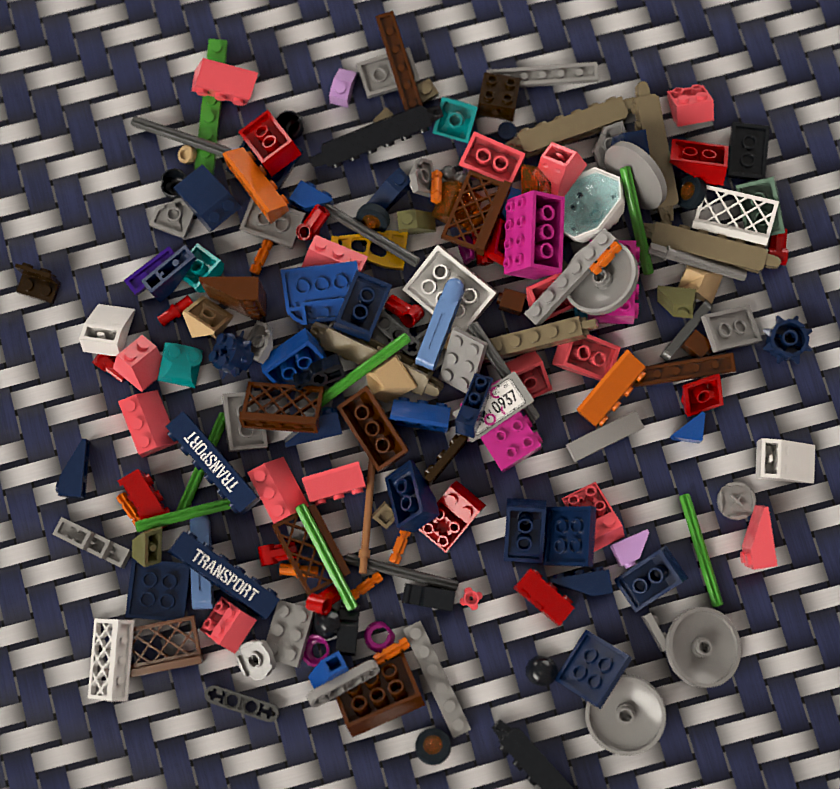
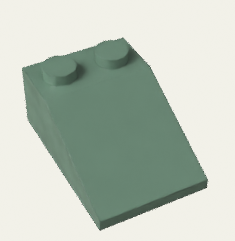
M775 176L735 185L737 192L779 201L770 236L785 233ZM751 199L741 202L746 212L756 206ZM766 203L760 207L764 216L772 213L774 205ZM758 208L748 214L752 223L763 218ZM746 215L742 217L745 229L751 224ZM763 220L756 224L755 228L758 232L766 234L768 225Z

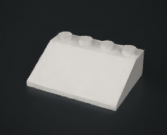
M437 245L402 290L433 315L446 282L449 279L458 278L464 284L465 290L451 330L458 327L466 332L468 326L482 315L499 292L444 247Z

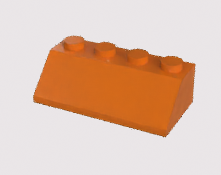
M244 147L222 154L228 168L270 223H273L289 211L287 205L289 201L283 194L279 195L276 191L278 187L272 179L269 181L265 175L267 173L261 165H256L254 162L256 158L250 150L247 152Z
M626 350L576 410L596 428L599 425L602 427L609 419L607 415L611 411L615 412L621 405L619 401L624 396L628 397L634 390L632 386L635 382H640L646 376V367L629 350Z

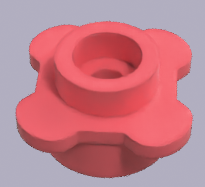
M467 587L464 590L463 598L460 599V604L469 606L471 610H476L479 600L483 597L482 593L475 592L472 588Z

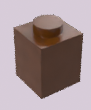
M504 288L503 293L499 292L496 302L500 304L498 310L520 316L527 294Z
M696 329L681 346L693 358L707 357L712 352L709 339Z

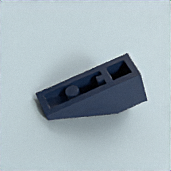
M398 168L385 180L367 203L378 204L388 211L411 189L410 177ZM373 215L366 216L372 223H376L379 220Z
M184 245L141 280V282L159 302H162L175 291L197 258Z
M332 406L321 409L318 433L292 432L285 438V446L289 447L341 435L342 428L337 407L332 408Z
M82 439L65 466L59 481L56 482L58 496L63 498H86L91 441Z

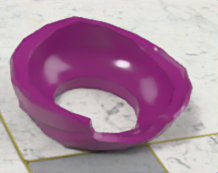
M465 236L466 242L473 244L471 237ZM458 245L464 264L471 263L475 258L474 250Z
M375 621L365 629L364 641L369 649L376 653H382L383 649L394 643L395 633L384 622ZM383 627L388 631L389 635L384 643L377 644L372 640V633L374 630Z
M311 634L308 637L303 660L309 666L316 667L322 659L329 656V645L323 637L318 634ZM316 643L325 644L326 653L321 658H316L313 654V646Z

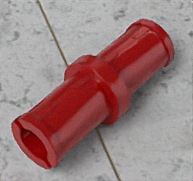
M187 295L175 305L171 304L169 309L157 316V319L165 326L176 317H181L183 311L194 302Z

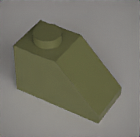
M416 209L397 211L399 233L408 232V235L436 232L433 212Z
M658 285L657 302L673 317L693 319L696 305V289Z
M161 527L142 532L132 540V558L144 568L161 562Z

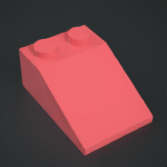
M589 334L585 339L558 345L552 365L600 381L617 362L621 347Z
M763 505L754 506L742 544V552H740L742 564L744 563L746 567L754 570L778 566L769 507Z

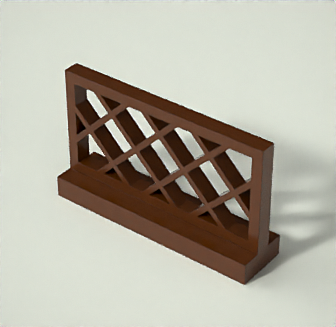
M469 170L442 232L441 239L474 250L476 254L484 256L496 223L510 194L512 183L505 180L501 182ZM470 178L479 179L481 185L471 188L469 184ZM491 184L498 186L497 192L488 194L486 186ZM483 188L486 196L477 200L473 192ZM471 193L474 201L464 205L462 197ZM488 200L491 205L490 208L482 211L478 203ZM476 205L479 213L469 216L466 208ZM464 210L467 218L457 222L455 218L456 212ZM481 216L484 223L482 226L475 228L472 220ZM469 221L472 230L462 233L459 225ZM457 227L460 235L452 237L447 235L449 229ZM474 233L477 238L475 244L466 242L465 236Z
M248 381L243 409L239 414L242 428L318 433L324 387L306 386L302 390H296L295 385ZM252 388H260L263 391L256 397L251 394ZM273 390H280L281 394L274 399L269 394ZM292 391H298L301 394L293 400L288 396ZM312 392L319 393L318 397L312 402L307 397ZM267 396L271 401L261 406L258 400ZM286 397L289 403L281 408L277 402ZM304 398L309 404L300 409L296 403ZM254 403L259 407L255 412H247L248 407ZM273 404L278 409V411H276L273 414L267 413L266 409L271 407ZM294 406L297 412L293 415H287L284 412ZM312 407L315 410V417L306 416L304 412Z
M313 504L308 507V510L345 578L351 572L316 505ZM296 513L273 524L272 528L308 596L332 584L333 581L323 577L325 566L322 562L314 560L316 548L314 545L305 542L307 531L304 527L296 525L297 518L299 517ZM282 525L292 527L289 537L281 534L278 527ZM294 528L305 532L302 541L291 538ZM290 541L301 544L298 554L290 552L288 548ZM303 545L314 549L311 558L300 555ZM299 558L309 561L307 571L299 569L297 565ZM312 563L323 566L320 576L309 573ZM308 576L319 579L317 586L311 590L306 583Z
M195 615L133 628L135 639L132 642V646L137 639L147 646L142 654L132 648V652L139 656V658L130 665V678L200 664L204 661ZM191 620L192 629L189 634L179 629L182 622ZM164 625H169L175 629L169 638L159 632ZM144 629H149L155 633L150 642L140 637ZM176 631L186 637L181 646L171 640ZM157 635L166 640L161 650L151 644ZM190 639L195 643L196 651L188 652L182 647ZM168 643L178 648L173 656L163 652ZM149 647L158 652V655L153 660L143 656Z

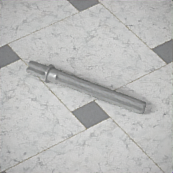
M650 243L648 247V254L662 257L665 261L667 259L740 281H744L747 277L746 270L670 248V246L665 247Z

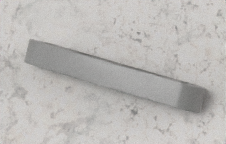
M373 659L368 660L312 690L307 695L310 706H321L376 676L380 671L377 662Z

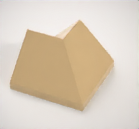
M686 265L678 287L696 289V299L703 302L706 300L712 304L723 275Z
M204 296L197 299L182 313L192 338L210 335L216 339L220 333H223L234 316Z
M397 355L382 362L366 374L368 387L376 399L385 403L417 388V384Z

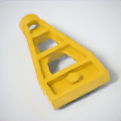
M386 230L384 233L377 231V233L406 249L408 232L399 233V231ZM360 234L331 236L332 242L339 244V241H341L342 246L353 250L351 248L353 241L364 240L367 242L366 251L356 252L368 256L367 262L386 269L404 270L405 261L387 251L384 257L371 253L370 246L373 242Z

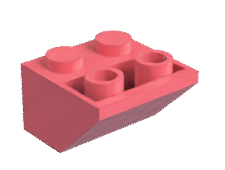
M696 84L689 88H675L672 91H667L672 119L677 127L714 121V100L703 85Z
M221 596L200 630L220 646L236 653L257 620Z

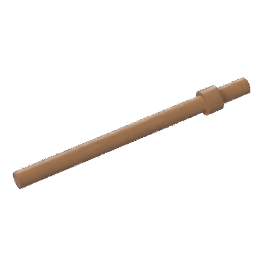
M370 459L368 462L362 543L358 558H360V574H367L368 559H370L371 552L369 550L376 468Z

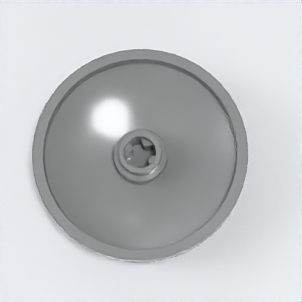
M626 141L617 142L606 151L605 167L607 172L621 178L620 168L624 166L631 167L640 208L653 210L665 201L667 196L665 178L649 154L637 145Z
M619 243L622 246V250L618 254H614L615 257L605 268L602 267V271L598 275L591 271L567 297L576 309L588 315H604L615 311L631 297L638 282L639 268L635 256L626 246ZM583 247L573 256L568 266L584 250L585 247Z
M707 607L693 608L681 613L670 625L666 637V654L675 674L687 684L699 688L716 687L728 681L737 670L741 659V641L734 624L723 613Z
M622 675L601 710L587 701L585 719L591 736L601 747L618 755H636L647 751L660 739L666 724V709L661 695L649 682L637 676Z

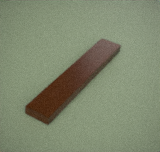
M390 11L375 16L404 110L417 105L423 106L394 12Z
M734 353L645 366L646 376L640 382L636 381L632 387L638 388L703 378L718 373L720 375L736 373Z

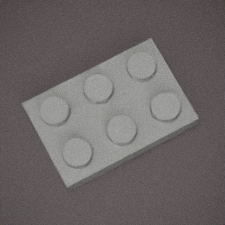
M407 47L405 50L416 84H419L420 78L410 48ZM387 54L356 63L367 99L398 90Z
M251 198L239 229L250 235L268 239L273 243L293 249L297 239L296 229L300 224H303L306 214L289 208L287 213L273 223H270Z
M750 305L705 314L701 317L713 353L762 341Z
M458 327L453 328L438 379L467 393L474 374L480 373L488 343Z
M261 390L252 391L251 394L256 397L261 393ZM246 392L222 394L229 452L268 447L266 429L242 428L239 414L243 409ZM261 398L260 400H258V402L261 404V406H263ZM254 403L248 407L247 412H255L259 407Z
M280 600L278 602L266 639L268 646L274 654L275 661L300 668L316 612Z

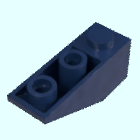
M477 373L474 374L455 420L456 433L475 438L482 420L493 378Z
M603 566L591 568L592 572L584 573V570L573 571L572 576L565 577V573L553 575L554 579L549 580L554 585L591 597L613 593L609 569L604 570Z

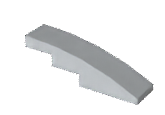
M634 411L568 443L566 447L574 462L645 427L637 412Z
M63 517L60 518L53 532V535L123 569L132 554L131 550Z

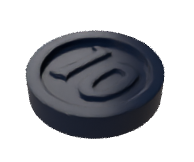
M511 122L501 123L498 127L499 137L503 140L513 139L516 135L515 125Z

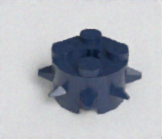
M778 315L776 316V325L771 329L763 328V332L767 334L766 346L763 347V350L768 351L777 358L778 364L783 360H792L799 364L800 354L804 351L813 350L808 345L810 339L808 335L813 331L812 329H805L804 324L798 321V316H795L793 319L783 320ZM785 337L789 338V343L786 342Z
M244 330L239 336L231 332L226 334L220 333L216 338L213 351L209 354V361L212 362L216 369L223 371L222 379L225 378L227 373L234 377L240 376L239 373L243 370L247 371L253 361L254 353L251 352L253 344L250 340L243 338Z

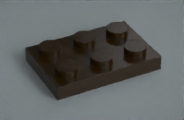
M456 434L449 442V449L447 451L443 449L437 456L436 461L438 462L434 466L431 464L426 469L424 479L429 486L435 482L465 446L468 440L467 436L461 434L458 436Z

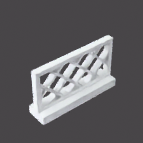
M706 185V192L707 189L715 191L718 198L710 203L704 198L697 208L692 229L697 231L701 229L708 231L710 234H721L731 239H741L748 243L761 244L767 247L779 201ZM727 195H734L737 202L727 208L722 198ZM751 199L756 206L746 212L741 202ZM721 200L725 209L715 215L710 205ZM766 203L773 204L772 213L764 216L760 207ZM739 204L744 214L734 219L729 210ZM709 207L714 216L708 220L700 219L701 211ZM758 208L763 218L752 223L748 214ZM727 211L732 221L727 224H721L717 217ZM746 215L751 225L745 229L739 228L736 221ZM763 220L768 225L766 234L758 232L755 228V225Z
M94 619L88 698L106 701H128L134 620ZM101 623H102L103 627L105 628L102 633H101ZM107 635L110 638L108 643L105 641ZM100 645H101L102 648H103V650L101 651V653L99 652V646H100ZM105 655L108 658V661L106 663L103 660ZM98 665L101 667L99 673L97 672ZM105 675L107 680L103 684L101 678ZM96 685H98L100 690L95 695Z

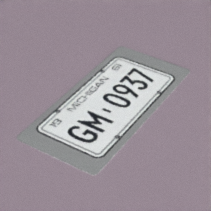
M516 372L510 373L491 386V389L496 387L492 394L499 396V398H493L489 393L475 438L468 437L471 442H474L534 402V399ZM501 406H503L505 414L501 412ZM460 408L453 412L455 418H457ZM487 414H493L496 417V422L493 425H487L484 422V417ZM488 416L486 418V421L488 423H492L494 421V418L492 416Z

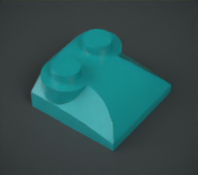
M442 97L440 108L443 112V117L435 121L432 133L468 143L477 116L478 106Z
M197 243L191 250L197 259L182 280L193 287L198 293H203L206 291L199 282V277H220L224 271V263Z
M165 342L157 381L195 388L200 363L203 358V350Z

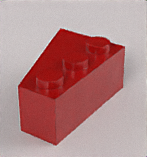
M137 469L118 480L120 486L123 485L128 494L127 497L130 502H133L141 520L171 512L169 507H164L162 503L164 498L160 491H155L152 486L154 480L149 473L146 475V473Z
M530 568L513 589L557 626H560L575 608L571 605L573 601L566 595L562 597L557 592L558 588L552 583L544 581L542 579L543 576L539 572Z

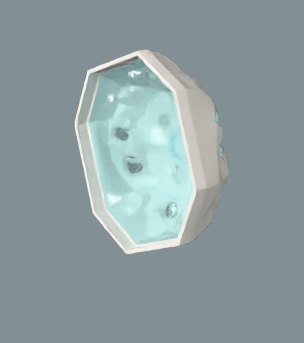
M597 167L588 169L580 174L564 196V236L575 242L586 243L593 240L603 228L608 231L619 221L625 207L622 179L619 176Z

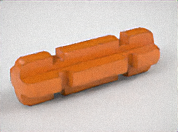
M435 170L431 173V202L438 204L442 201V172Z
M263 240L262 248H259L254 264L250 267L251 273L255 275L260 274L261 266L264 265L269 255V250L273 246V242L270 240Z
M613 241L609 246V250L606 249L597 258V262L589 267L595 275H598L602 271L601 268H605L615 257V253L618 254L622 250V246L618 242Z
M123 492L116 499L122 504V508L128 517L132 519V523L135 526V522L141 520L132 501H129L128 495Z
M399 531L400 536L396 539L392 550L394 553H391L389 558L390 562L400 564L402 559L400 556L405 551L408 543L407 537H410L411 532Z
M379 572L371 575V578H367L357 585L356 589L350 590L355 600L360 597L359 595H363L375 587L376 583L379 584L383 581V577Z
M405 637L398 640L399 643L396 644L395 642L383 649L382 653L378 652L373 655V659L378 665L383 664L384 660H389L400 654L401 650L405 651L410 648L408 640Z

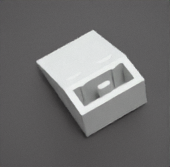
M98 304L85 321L79 337L83 352L117 356L123 351L136 310Z
M761 438L757 441L756 480L814 484L815 445Z

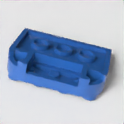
M357 260L281 269L287 314L302 325L315 323V321H335L356 270L359 271Z

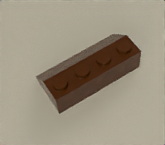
M368 385L337 406V409L377 472L388 469L409 452L408 447Z

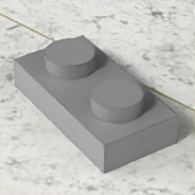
M651 613L641 616L661 652L666 651L667 634L661 632L659 628L661 623L657 616Z

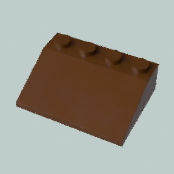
M258 276L199 277V282L211 300L250 317L252 320H260L262 317H267V294Z
M401 650L400 654L389 660L386 659L383 664L378 665L380 671L376 676L336 697L344 722L352 738L425 706L403 650Z

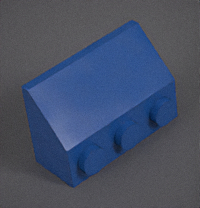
M304 328L272 350L268 359L265 360L264 364H261L262 373L272 383L295 385L293 380L295 373L307 371L311 363L323 359L327 355L317 339Z
M398 397V400H393L390 421L393 425L448 432L451 408L447 407V404L436 403V405H430L425 400L410 402V399L405 397Z

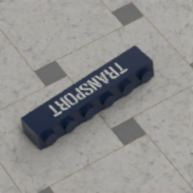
M184 411L181 412L165 426L169 430L168 436L174 442L178 440L182 445L179 447L186 456L190 454L194 459L192 461L193 465L198 470L202 469L206 473L204 477L211 485L215 483L218 487L217 493L223 499L227 497L231 502L229 506L235 513L239 512L244 515L261 500L188 414Z
M181 532L168 550V553L263 620L269 617L280 601L276 597L278 594L271 588L266 590L261 586L262 582L253 576L249 578L245 575L246 571L240 566H232L228 563L230 560L223 554L218 556L213 552V547L205 542L201 544L196 540L198 537L192 532Z

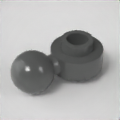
M445 166L442 169V177L445 180H453L456 185L462 188L467 174H457L453 166ZM470 178L469 184H470V186L472 187V186H473V183L471 182V181H472V178Z

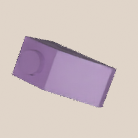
M339 68L329 93L330 104L348 108L357 72Z
M648 529L610 545L619 567L625 566L627 569L636 565L635 560L640 559L649 535Z

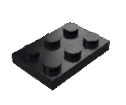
M732 122L726 177L745 180H759L766 177L770 126Z

